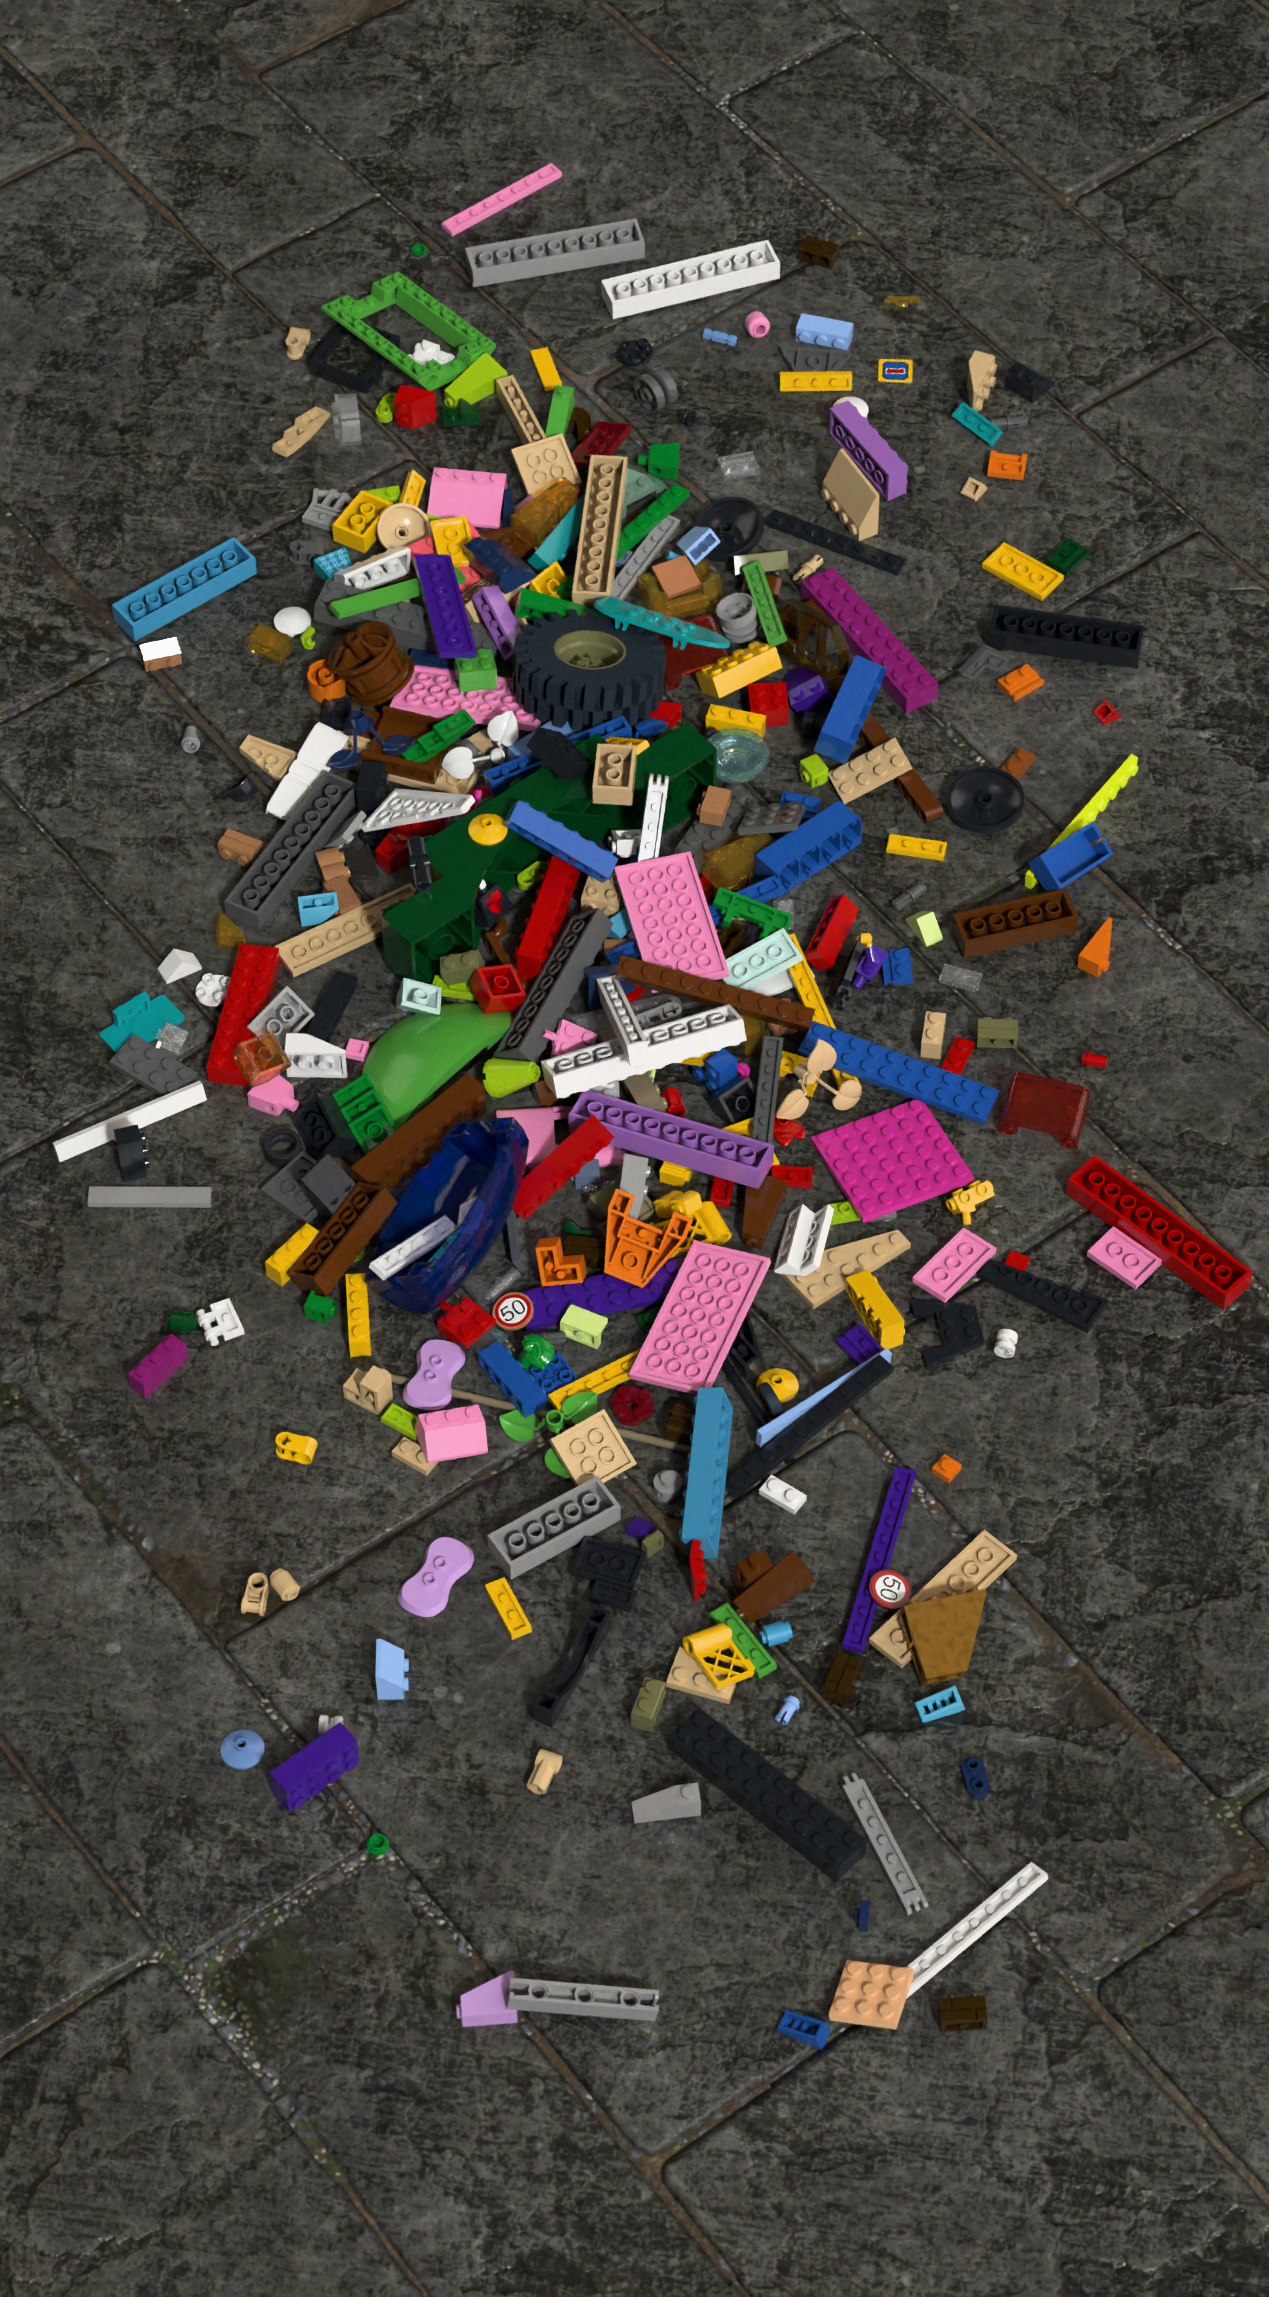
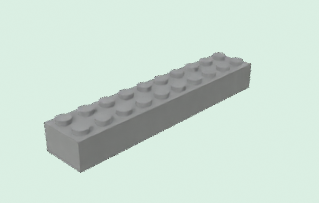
M637 219L467 247L465 248L466 265L473 287L645 258V242Z

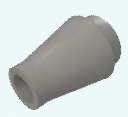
M194 726L186 727L181 742L182 748L188 753H194L200 747L197 730Z

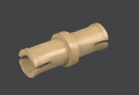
M815 554L807 563L801 566V570L793 576L794 582L800 578L796 584L801 585L802 581L815 574V570L823 564V558L818 562L816 561L820 555Z

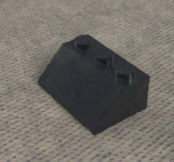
M538 727L526 745L532 751L531 754L535 758L541 759L544 762L543 765L547 769L556 773L555 776L563 782H575L595 769V763L559 731Z
M316 1093L292 1119L311 1157L316 1161L325 1153H328L333 1159L345 1155L357 1142L334 1097Z

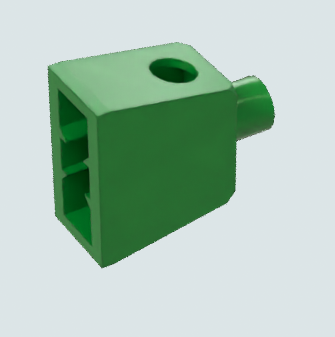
M680 443L651 445L649 455H638V465L648 466V474L654 477L677 481Z

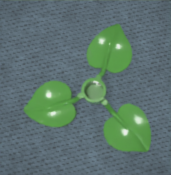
M583 1392L570 1396L562 1404V1413L558 1410L549 1411L546 1418H543V1421L538 1426H536L537 1417L535 1414L524 1418L517 1409L500 1415V1424L504 1432L517 1442L530 1441L533 1438V1430L538 1431L545 1424L557 1436L563 1428V1420H572L573 1424L577 1425L597 1413V1393ZM551 1447L545 1455L547 1468L556 1475L570 1478L555 1450Z

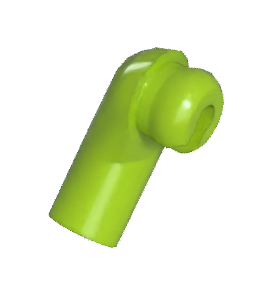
M311 626L307 627L299 639L306 650H311L315 646V640L312 641L315 629Z

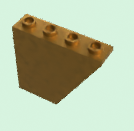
M973 1588L963 1594L953 1592L938 1599L937 1597H929L924 1602L919 1603L910 1601L905 1603L900 1610L899 1616L921 1686L959 1679L967 1672L986 1597L985 1589L978 1590Z

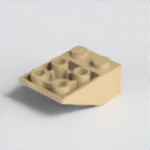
M975 350L968 365L967 391L970 407L978 412L983 407L984 399L987 400L990 388H993L995 385L996 377H994L997 364H995V356Z

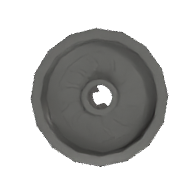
M655 367L648 371L647 374L637 377L634 381L636 396L641 405L650 413H657L678 399L676 384L670 374L662 367Z

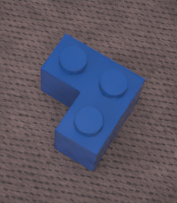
M723 1048L706 1060V1067L692 1065V1074L696 1080L704 1083L707 1089L713 1093L737 1076L738 1060Z

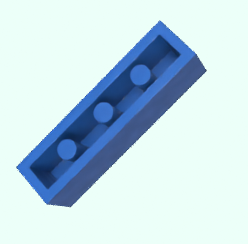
M497 1342L478 1352L479 1367L524 1418L546 1407L545 1398L547 1395L544 1388L535 1383L533 1376L530 1373H526L519 1360L516 1361L512 1357L507 1347L504 1348L500 1342Z

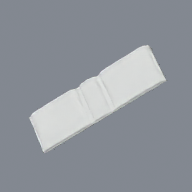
M321 722L315 724L299 750L297 759L290 765L288 774L283 777L268 802L265 814L270 813L287 821L326 771L330 772L331 768L328 766L330 758L336 752L343 750L349 737Z

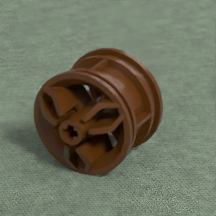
M380 621L368 622L350 630L335 644L328 660L331 670L342 680L347 681V688L351 698L360 706H375L396 696L409 683L415 669L412 658L403 649L396 647V639L390 626Z

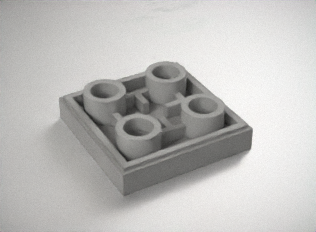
M361 810L344 821L323 848L337 847L339 850L344 844H349L354 838L352 834L363 827L364 823L362 821L365 819L366 814Z

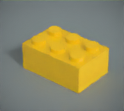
M361 490L332 525L333 540L365 554L378 538L377 523L381 514L388 507L392 506L393 503Z

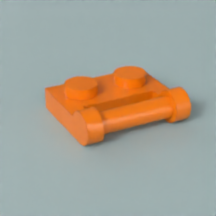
M991 450L987 476L1024 480L1027 454L1013 455L997 453V451Z

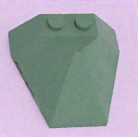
M628 463L622 518L627 516V505L648 494L657 500L669 488L660 479ZM589 469L584 471L587 480Z

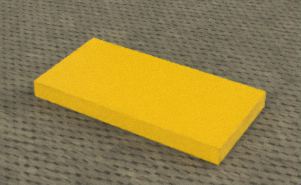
M1005 542L982 563L983 569L1041 601L1064 580L1063 574Z

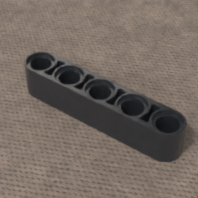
M337 971L306 1034L329 1043L357 987V976Z

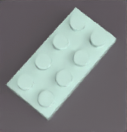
M782 928L726 959L729 977L722 980L725 984L750 990L803 961V957L785 929Z

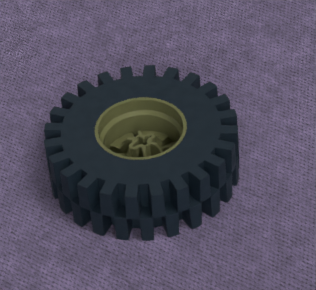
M576 609L567 610L566 618H563L558 612H553L549 614L548 621L538 617L534 619L533 626L527 624L523 627L522 634H517L513 651L512 693L516 694L515 700L518 704H524V710L528 714L537 712V719L542 722L554 717L553 726L562 728L566 722H572V730L582 731L583 724H591V728L620 716H624L629 725L634 726L637 724L638 717L645 720L650 717L651 711L656 712L659 708V701L662 702L666 664L665 645L663 641H658L656 632H647V629L636 625L632 626L630 623L626 631H622V622L620 623V628L616 629L614 618L605 614L603 617H595L594 609H586L585 616H578Z

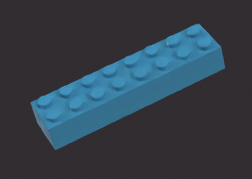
M233 537L112 604L114 621L134 641H137L257 574L256 558Z
M723 1387L698 1388L697 1397L694 1398L696 1412L692 1416L694 1430L693 1434L690 1435V1445L692 1448L691 1452L688 1453V1464L690 1466L689 1471L686 1472L687 1490H684L685 1509H682L681 1512L683 1528L679 1530V1537L684 1542L685 1549L689 1554L693 1539L701 1541V1550H704L703 1559L718 1558L733 1407Z

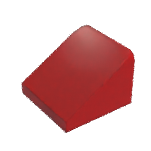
M1107 700L1092 712L1103 725L1121 717L1119 712Z

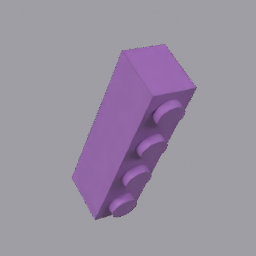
M499 586L482 587L472 599L504 661L513 660L516 636L518 633L522 634V630Z

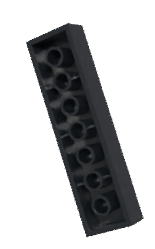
M995 605L988 646L1138 669L1144 626Z

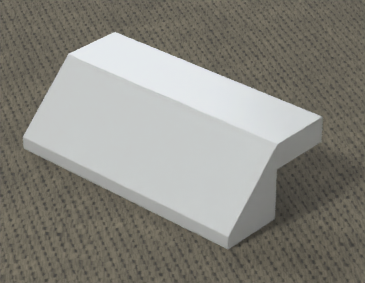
M802 1204L789 1212L774 1267L775 1273L807 1276L819 1268L834 1212L830 1205L813 1213Z

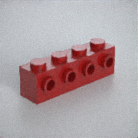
M844 894L830 899L804 953L805 958L818 971L826 968L829 969L835 964V959L843 947L842 944L849 935V929L856 920L855 916L859 909Z

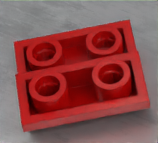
M693 1539L690 1552V1587L694 1601L698 1602L700 1595H704L707 1582L705 1580L707 1570H704V1550H701V1541Z

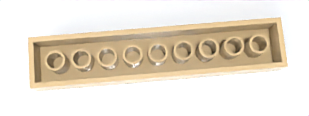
M591 455L572 602L596 609L594 607L596 600L607 596L612 597L628 476V457Z

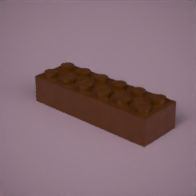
M1061 889L953 914L952 930L963 957L969 958L1077 933L1078 916L1066 889Z
M358 1182L288 1272L289 1277L300 1290L306 1292L313 1290L316 1294L325 1296L333 1290L336 1283L345 1274V1271L356 1260L358 1254L369 1243L371 1237L379 1230L381 1224L397 1205L389 1191L383 1186Z

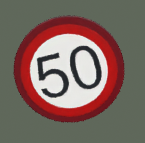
M881 1570L875 1573L869 1582V1594L872 1600L882 1608L889 1610L900 1609L911 1597L909 1581L897 1571Z

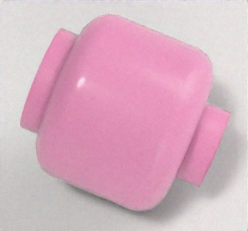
M755 311L750 313L745 319V328L752 337L761 338L768 333L770 324L763 313Z

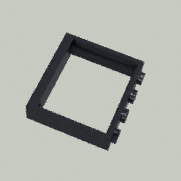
M335 324L332 332L326 336L322 345L318 346L316 353L310 357L308 364L310 374L367 394L390 364V361L378 353L361 377L324 364L346 334L358 338L341 324ZM369 326L400 349V336Z

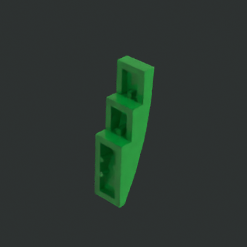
M463 709L434 725L433 731L418 738L417 744L402 753L401 758L424 763L460 738L475 725V721Z

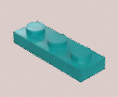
M964 402L952 414L955 420L991 447L1003 434L1002 430Z

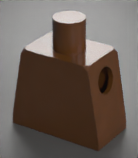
M764 1551L759 1553L753 1552L748 1558L736 1564L732 1585L739 1595L744 1593L774 1567Z

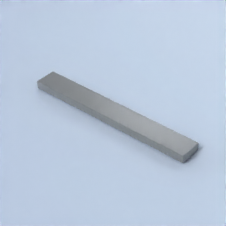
M668 515L649 532L614 579L613 598L620 600L626 598L680 524L679 519Z

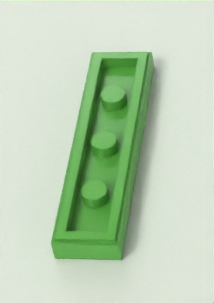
M728 1602L709 1613V1617L716 1625L724 1623L730 1627L732 1641L745 1659L749 1658L755 1667L754 1674L758 1679L777 1669L775 1661Z

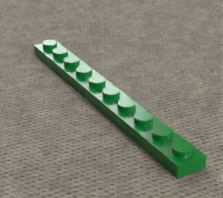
M675 483L620 532L616 562L690 497V491ZM575 572L557 588V594L571 602Z

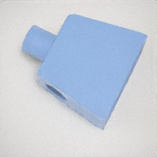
M694 527L686 535L682 536L681 540L677 542V546L696 565L721 541L711 528Z

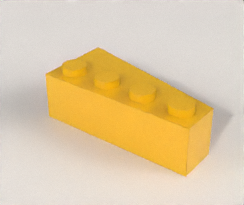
M869 1270L846 1277L845 1291L870 1335L884 1349H891L902 1345L905 1335V1320L880 1287L876 1277L872 1276Z

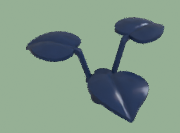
M352 710L345 720L343 732L348 736H353L352 751L348 749L340 750L333 754L328 766L332 769L344 770L357 765L361 760V754L356 753L357 734H365L369 729L380 744L385 746L383 751L387 755L394 756L406 752L415 744L416 739L407 736H392L384 742L372 727L374 724L373 719L365 715L363 711L355 712Z

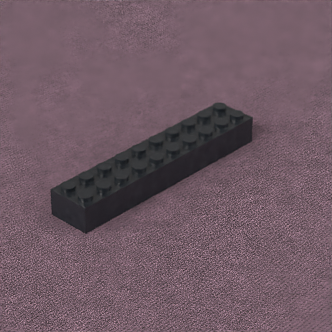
M698 1708L669 1736L670 1751L834 1882H837L866 1853L867 1840L702 1709Z

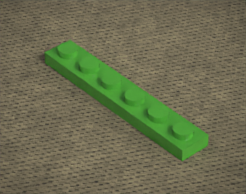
M760 560L742 567L768 644L776 646L788 641Z

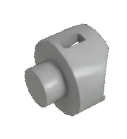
M663 1470L655 1475L654 1494L658 1500L670 1502L681 1493L682 1478L676 1471Z

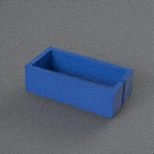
M1094 821L1028 862L1046 893L1060 890L1114 855L1105 839L1091 847L1090 843L1102 837Z

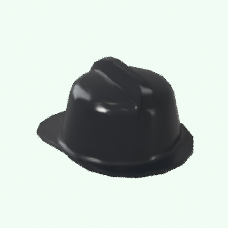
M252 770L220 792L216 799L227 795L236 802L250 800L259 790L250 776Z

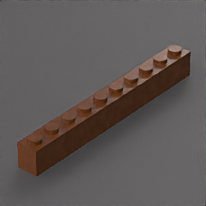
M621 955L615 980L715 1008L730 1004L740 1015L808 1033L815 1009L624 955Z

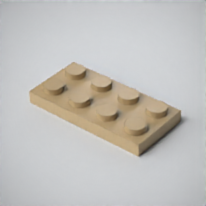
M893 738L828 772V776L845 805L911 770L912 766L896 738Z

